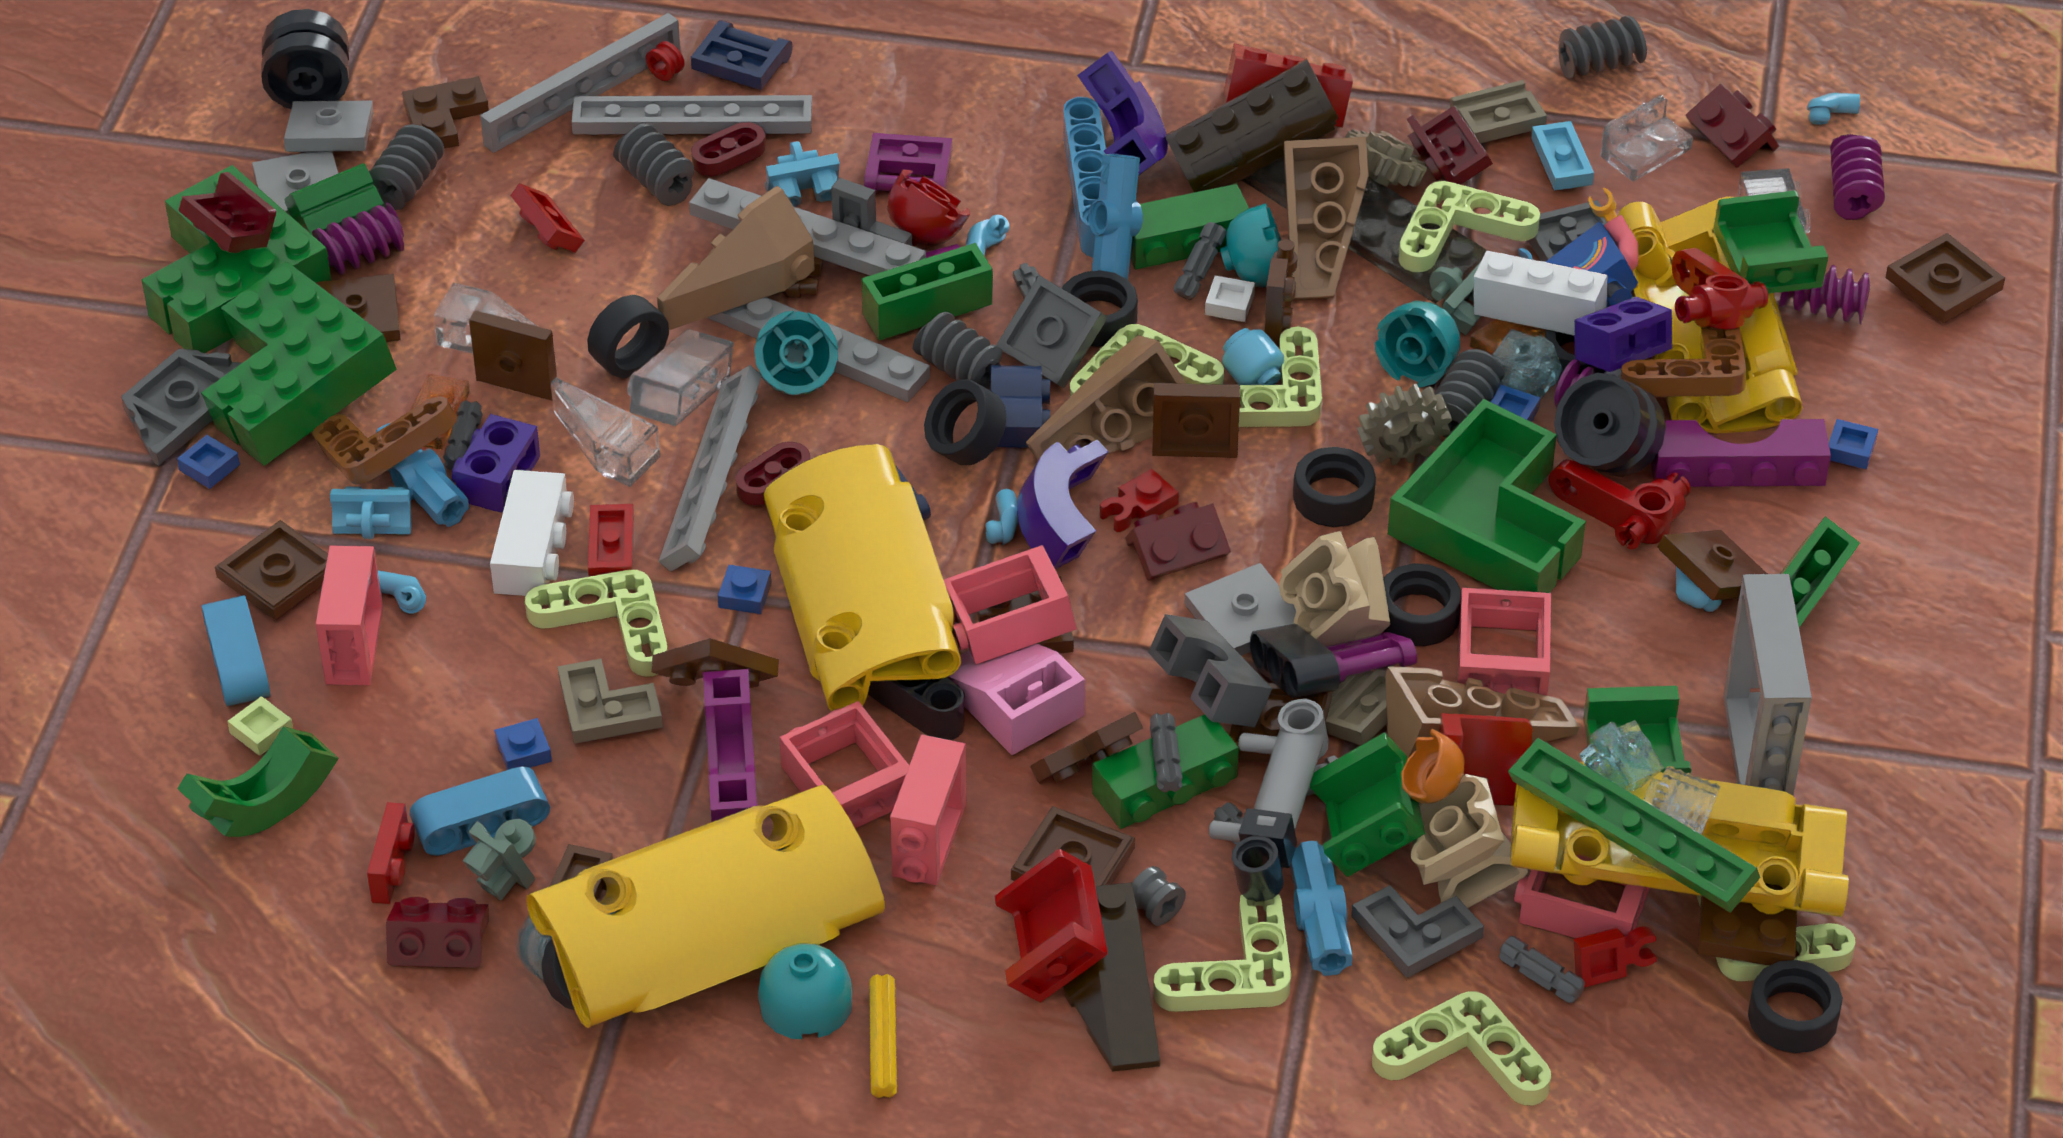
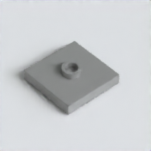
M293 101L284 136L285 151L326 152L366 150L374 114L373 101Z
M332 151L306 152L252 162L257 187L289 215L290 213L284 199L290 193L338 174Z
M1261 563L1185 593L1184 604L1196 619L1208 621L1241 656L1251 652L1250 636L1253 631L1294 624L1296 614L1294 604H1288L1282 599L1279 585Z

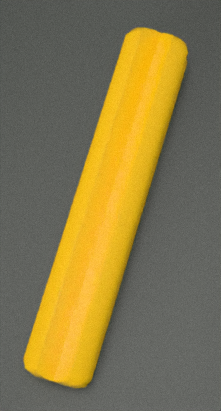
M875 974L869 980L871 1093L876 1098L883 1096L891 1098L897 1093L895 979L889 974L883 976Z

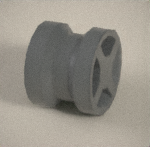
M1152 866L1145 869L1132 882L1136 907L1146 911L1145 916L1153 925L1160 926L1170 921L1184 904L1186 898L1185 890L1178 883H1169L1167 875L1159 867Z

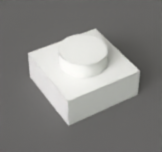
M1215 275L1205 302V315L1245 322L1255 295V283Z

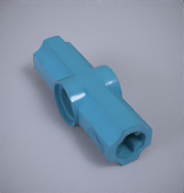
M1119 154L1103 155L1099 199L1092 202L1088 214L1089 227L1092 233L1095 234L1092 271L1113 272L1127 280L1132 236H1136L1139 233L1143 222L1142 209L1136 201L1139 157Z
M390 423L385 424V425L379 427V428L376 430V433H377L378 431H380L381 429H383L384 427H386L387 425H389ZM428 448L424 451L419 449L388 469L394 486L410 490V501L415 499L438 525L445 524L447 527H451L459 523L464 513L469 509L468 498L447 477L441 459L432 449Z
M1317 841L1301 842L1295 849L1290 865L1295 889L1294 912L1297 928L1299 931H1304L1312 969L1322 972L1323 976L1337 975L1343 969L1352 965L1353 958L1346 928L1347 906L1342 885L1336 884L1332 862L1324 854L1323 846Z

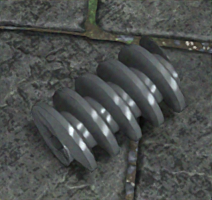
M1629 15L1621 17L1620 20L1615 18L1607 20L1605 24L1596 22L1590 27L1582 25L1577 27L1576 30L1572 28L1565 29L1560 34L1558 42L1561 70L1568 79L1574 77L1575 66L1579 74L1584 76L1588 75L1589 63L1593 70L1598 73L1603 71L1604 60L1612 70L1618 66V57L1624 66H1630L1633 61V53L1639 63H1643L1647 56V46L1643 31L1639 23Z
M648 123L639 124L622 136L615 145L613 157L616 161L620 162L635 179H638L641 185L647 188L661 204L667 206L677 205L683 202L689 195L693 186V163L685 158L683 153L677 150L671 142L667 141L664 135L659 133L653 125Z
M414 124L403 126L389 142L388 147L382 152L380 158L376 160L373 168L369 170L373 184L379 192L384 207L388 202L394 210H402L406 202L415 197L417 190L422 187L424 180L429 177L431 170L436 167L438 160L443 157L445 152L444 144L433 131Z
M946 311L938 314L919 330L912 347L916 354L923 356L927 362L934 364L937 369L946 372L950 378L955 380H972L990 390L991 365H1001L1002 350L999 346L990 345L986 337L979 336L976 330L967 328L963 321L955 320L953 314Z
M1469 349L1460 353L1447 372V375L1441 381L1440 386L1434 392L1435 395L1441 393L1451 415L1452 421L1447 423L1450 434L1483 399L1491 402L1500 387V381L1505 375L1504 369L1499 361L1488 352L1479 349Z

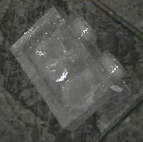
M1660 95L1647 103L1639 105L1636 109L1622 117L1610 121L1604 127L1600 157L1630 180L1635 181L1689 151L1692 148L1693 136L1666 117L1668 100Z

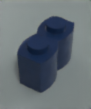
M991 365L990 391L1001 398L1005 405L1007 418L1004 434L997 447L1029 448L1026 441L1050 418V410L1042 409V404H1050V379H1042V366Z

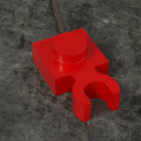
M1150 469L1118 487V497H1110L1102 501L1100 504V518L1104 520L1111 515H1117L1114 517V531L1122 532L1130 527L1132 519L1136 517L1141 519L1154 514L1159 516L1179 505V492L1157 472Z
M1641 926L1631 930L1626 937L1618 928L1575 938V974L1585 981L1584 988L1627 977L1626 965L1634 963L1640 967H1647L1657 962V956L1649 947L1640 950L1643 945L1655 942L1656 936L1649 927Z

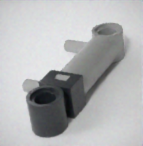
M1297 699L1282 707L1278 714L1280 730L1277 737L1250 733L1240 735L1239 748L1241 751L1271 754L1254 808L1246 809L1242 824L1213 820L1209 825V836L1212 839L1239 842L1232 851L1236 881L1241 895L1254 902L1267 901L1274 898L1284 886L1282 867L1290 868L1297 846L1295 829L1318 759L1324 756L1328 750L1329 741L1324 714L1321 706L1312 700Z

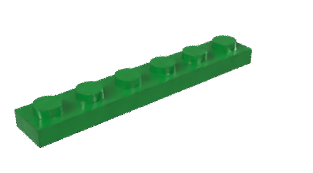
M1539 738L1534 741L1508 771L1512 781L1584 825L1599 830L1607 839L1730 913L1760 879L1757 867Z

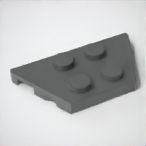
M179 348L121 396L123 408L155 464L160 466L213 421L201 392L242 364L241 362H232L231 355L226 353L213 352L205 354L198 350Z

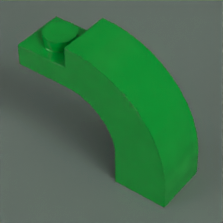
M283 726L262 759L244 774L230 780L219 781L186 773L177 789L191 801L189 808L200 817L208 820L224 836H248L272 827L298 810L322 785L339 757L312 733Z

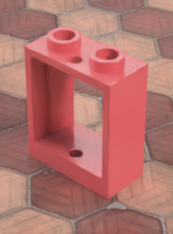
M1043 545L943 579L953 608V623H956L953 625V632L961 651L969 649L976 665L1077 629L1069 596ZM1038 591L1042 598L1039 602L973 624L969 617V614Z
M329 546L316 619V630L326 685L371 684L383 612L374 546Z
M1462 588L1457 683L1465 684L1469 677L1482 680L1483 687L1495 692L1506 694V691L1512 687L1547 696L1550 677L1551 593ZM1503 599H1508V600H1510V601L1504 602V601H1502V600H1503ZM1471 627L1536 631V658L1471 654Z
M859 701L842 709H836L818 720L802 727H796L789 733L779 737L781 767L800 792L823 784L810 767V763L856 743L878 772L833 792V795L841 804L855 829L893 811L909 764Z
M926 735L920 736L890 816L893 877L937 886L967 804L966 743Z
M1576 855L1579 859L1584 861L1593 860L1592 858L1587 856ZM1531 870L1529 877L1525 876L1518 881L1514 902L1521 904L1519 923L1572 938H1579L1618 928L1626 937L1631 930L1637 928L1650 891L1648 887L1615 883L1623 885L1625 888L1617 911L1614 913L1543 893L1550 872Z

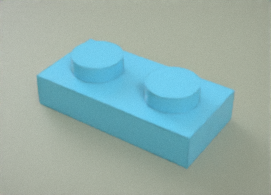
M1571 121L1532 127L1531 139L1554 191L1593 185L1594 171Z

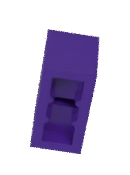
M1634 297L1575 319V359L1612 372L1622 368V365L1626 362L1644 360L1672 349V309L1639 297Z
M490 414L482 428L475 430L471 438L470 447L463 458L459 457L456 460L452 470V481L456 482V486L468 498L469 504L503 513L513 471H532L540 458L537 426Z

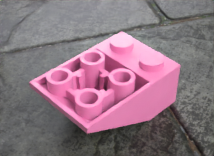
M1037 643L977 665L968 650L960 655L961 665L954 674L946 677L962 689L964 707L1011 755L1018 753L1085 715V679L1058 652Z

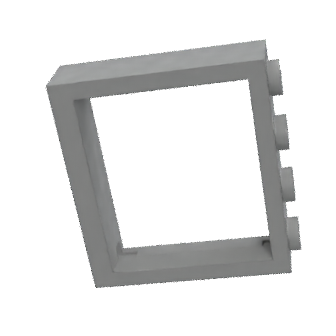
M1746 574L1742 578L1723 694L1737 784L1780 790L1794 796L1812 696L1789 574ZM1750 688H1760V692H1750Z

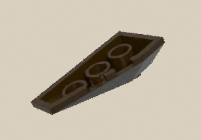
M1132 882L1095 886L1108 955L1063 986L1065 997L1071 1007H1076L1085 1021L1088 1034L1112 1072L1159 1067L1158 1042Z

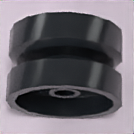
M303 9L291 10L281 14L266 26L262 37L261 78L264 90L273 101L285 108L292 109L293 101H338L345 94L349 84V42L347 32L339 21L326 13Z
M1595 373L1580 378L1566 390L1557 405L1554 427L1557 434V442L1568 457L1581 465L1593 468L1605 475L1624 477L1640 472L1655 459L1663 445L1666 423L1663 409L1654 395L1616 375Z

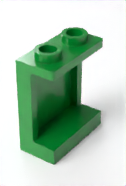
M1795 190L1720 199L1717 204L1713 231L1730 270L1746 279L1749 284L1760 281V284L1763 283L1766 286L1768 294L1820 288L1823 286L1829 256L1823 245L1811 246L1797 215L1800 197Z
M1678 687L1587 688L1583 720L1590 762L1691 777V764L1684 759L1677 721L1680 700Z
M1385 732L1315 771L1310 783V788L1325 803L1332 839L1323 844L1324 854L1346 877L1425 835L1419 802L1412 799L1402 788L1401 772L1408 757Z

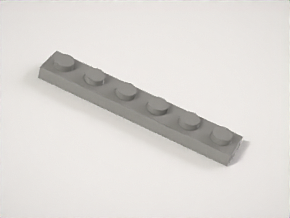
M667 13L481 114L484 146L494 153L573 110L574 96H598L648 68L645 60L647 52L653 48L655 49L656 45L662 41L672 43L680 51L678 19Z
M812 95L574 96L572 131L573 134L589 135L627 134L639 124L648 123L653 125L662 134L712 135L734 124L751 122L762 127L765 134L811 133Z
M708 178L689 202L690 215L734 229L741 222L737 215L747 205L761 197V195ZM794 207L813 239L814 257L867 275H874L926 258L925 250Z
M764 297L707 318L757 339L759 331L769 319L784 311L797 312L799 310ZM827 323L833 331L838 345V360L834 372L905 402H909L930 378V365Z
M751 365L729 377L721 384L658 561L669 571H673L687 562L689 564L694 563L706 548L704 541L709 527L716 519L715 509L718 500L726 490L727 482L725 480L727 474L737 458L736 449L739 440L748 427L746 420L750 408L758 398L756 391L762 376Z

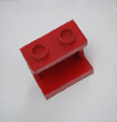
M1061 849L1054 851L994 896L996 906L1009 912L1014 917L1021 959L1006 969L1005 975L1007 986L1041 1003L1108 955L1092 866Z

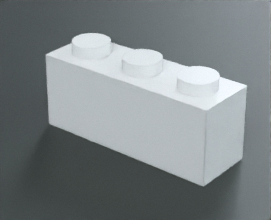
M1486 251L1474 275V315L1575 335V319L1607 308V275L1531 260L1505 253Z
M513 471L490 562L494 594L526 596L528 591L534 587L549 584L550 580L557 579L559 570V556L556 554L557 548L564 549L566 523H564L565 517H572L574 507V494L567 491L565 473Z

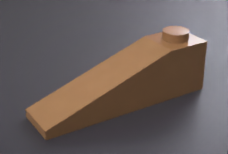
M1366 137L1284 141L1289 240L1294 243V252L1298 256L1297 269L1293 273L1296 282V295L1293 300L1334 298L1368 181Z
M776 186L747 205L737 215L741 222L726 237L720 233L711 242L714 248L700 264L690 263L657 297L658 310L668 320L669 330L785 291L799 280L805 279L815 270L813 239L783 189Z
M1138 335L1107 359L1026 441V444L1037 460L1056 442H1059L1066 451L1075 445H1079L1082 448L1096 440L1107 449L1108 454L1117 450L1124 451L1135 446L1134 444L1153 437L1154 383L1186 384L1159 340Z
M1388 667L1385 674L1388 736L1408 758L1417 750L1415 743L1417 737H1432L1430 734L1431 729L1439 732L1441 713L1526 718L1531 722L1533 728L1531 745L1537 738L1547 742L1576 735L1580 728L1563 700L1512 687L1506 691V694L1495 692L1483 687L1482 680L1468 677L1465 684L1442 679V671L1430 668Z

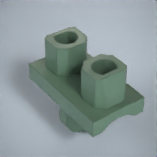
M1480 263L1464 281L1461 278L1463 276L1462 271L1456 267L1453 269L1439 267L1431 274L1429 279L1433 290L1431 292L1432 297L1437 301L1441 299L1446 300L1442 305L1443 309L1452 316L1459 331L1465 336L1481 318L1479 315H1474V307L1467 302L1470 299L1474 303V275Z
M521 819L509 820L498 828L494 839L484 825L477 821L469 830V834L476 844L462 860L469 870L479 876L476 880L482 889L499 900L505 897L515 883L528 889L536 879L522 859V857H525L532 851L536 843V835L531 825Z

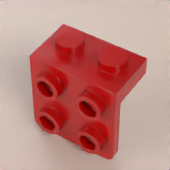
M1441 713L1439 732L1459 746L1464 757V775L1468 774L1486 778L1494 805L1514 806L1516 783L1512 781L1508 771L1531 746L1533 732L1531 722L1526 718Z

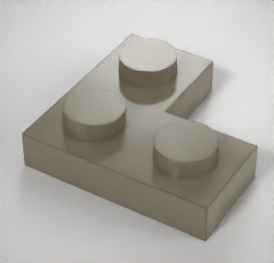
M602 659L557 666L558 678L574 744L663 728L662 714L654 683L609 691Z

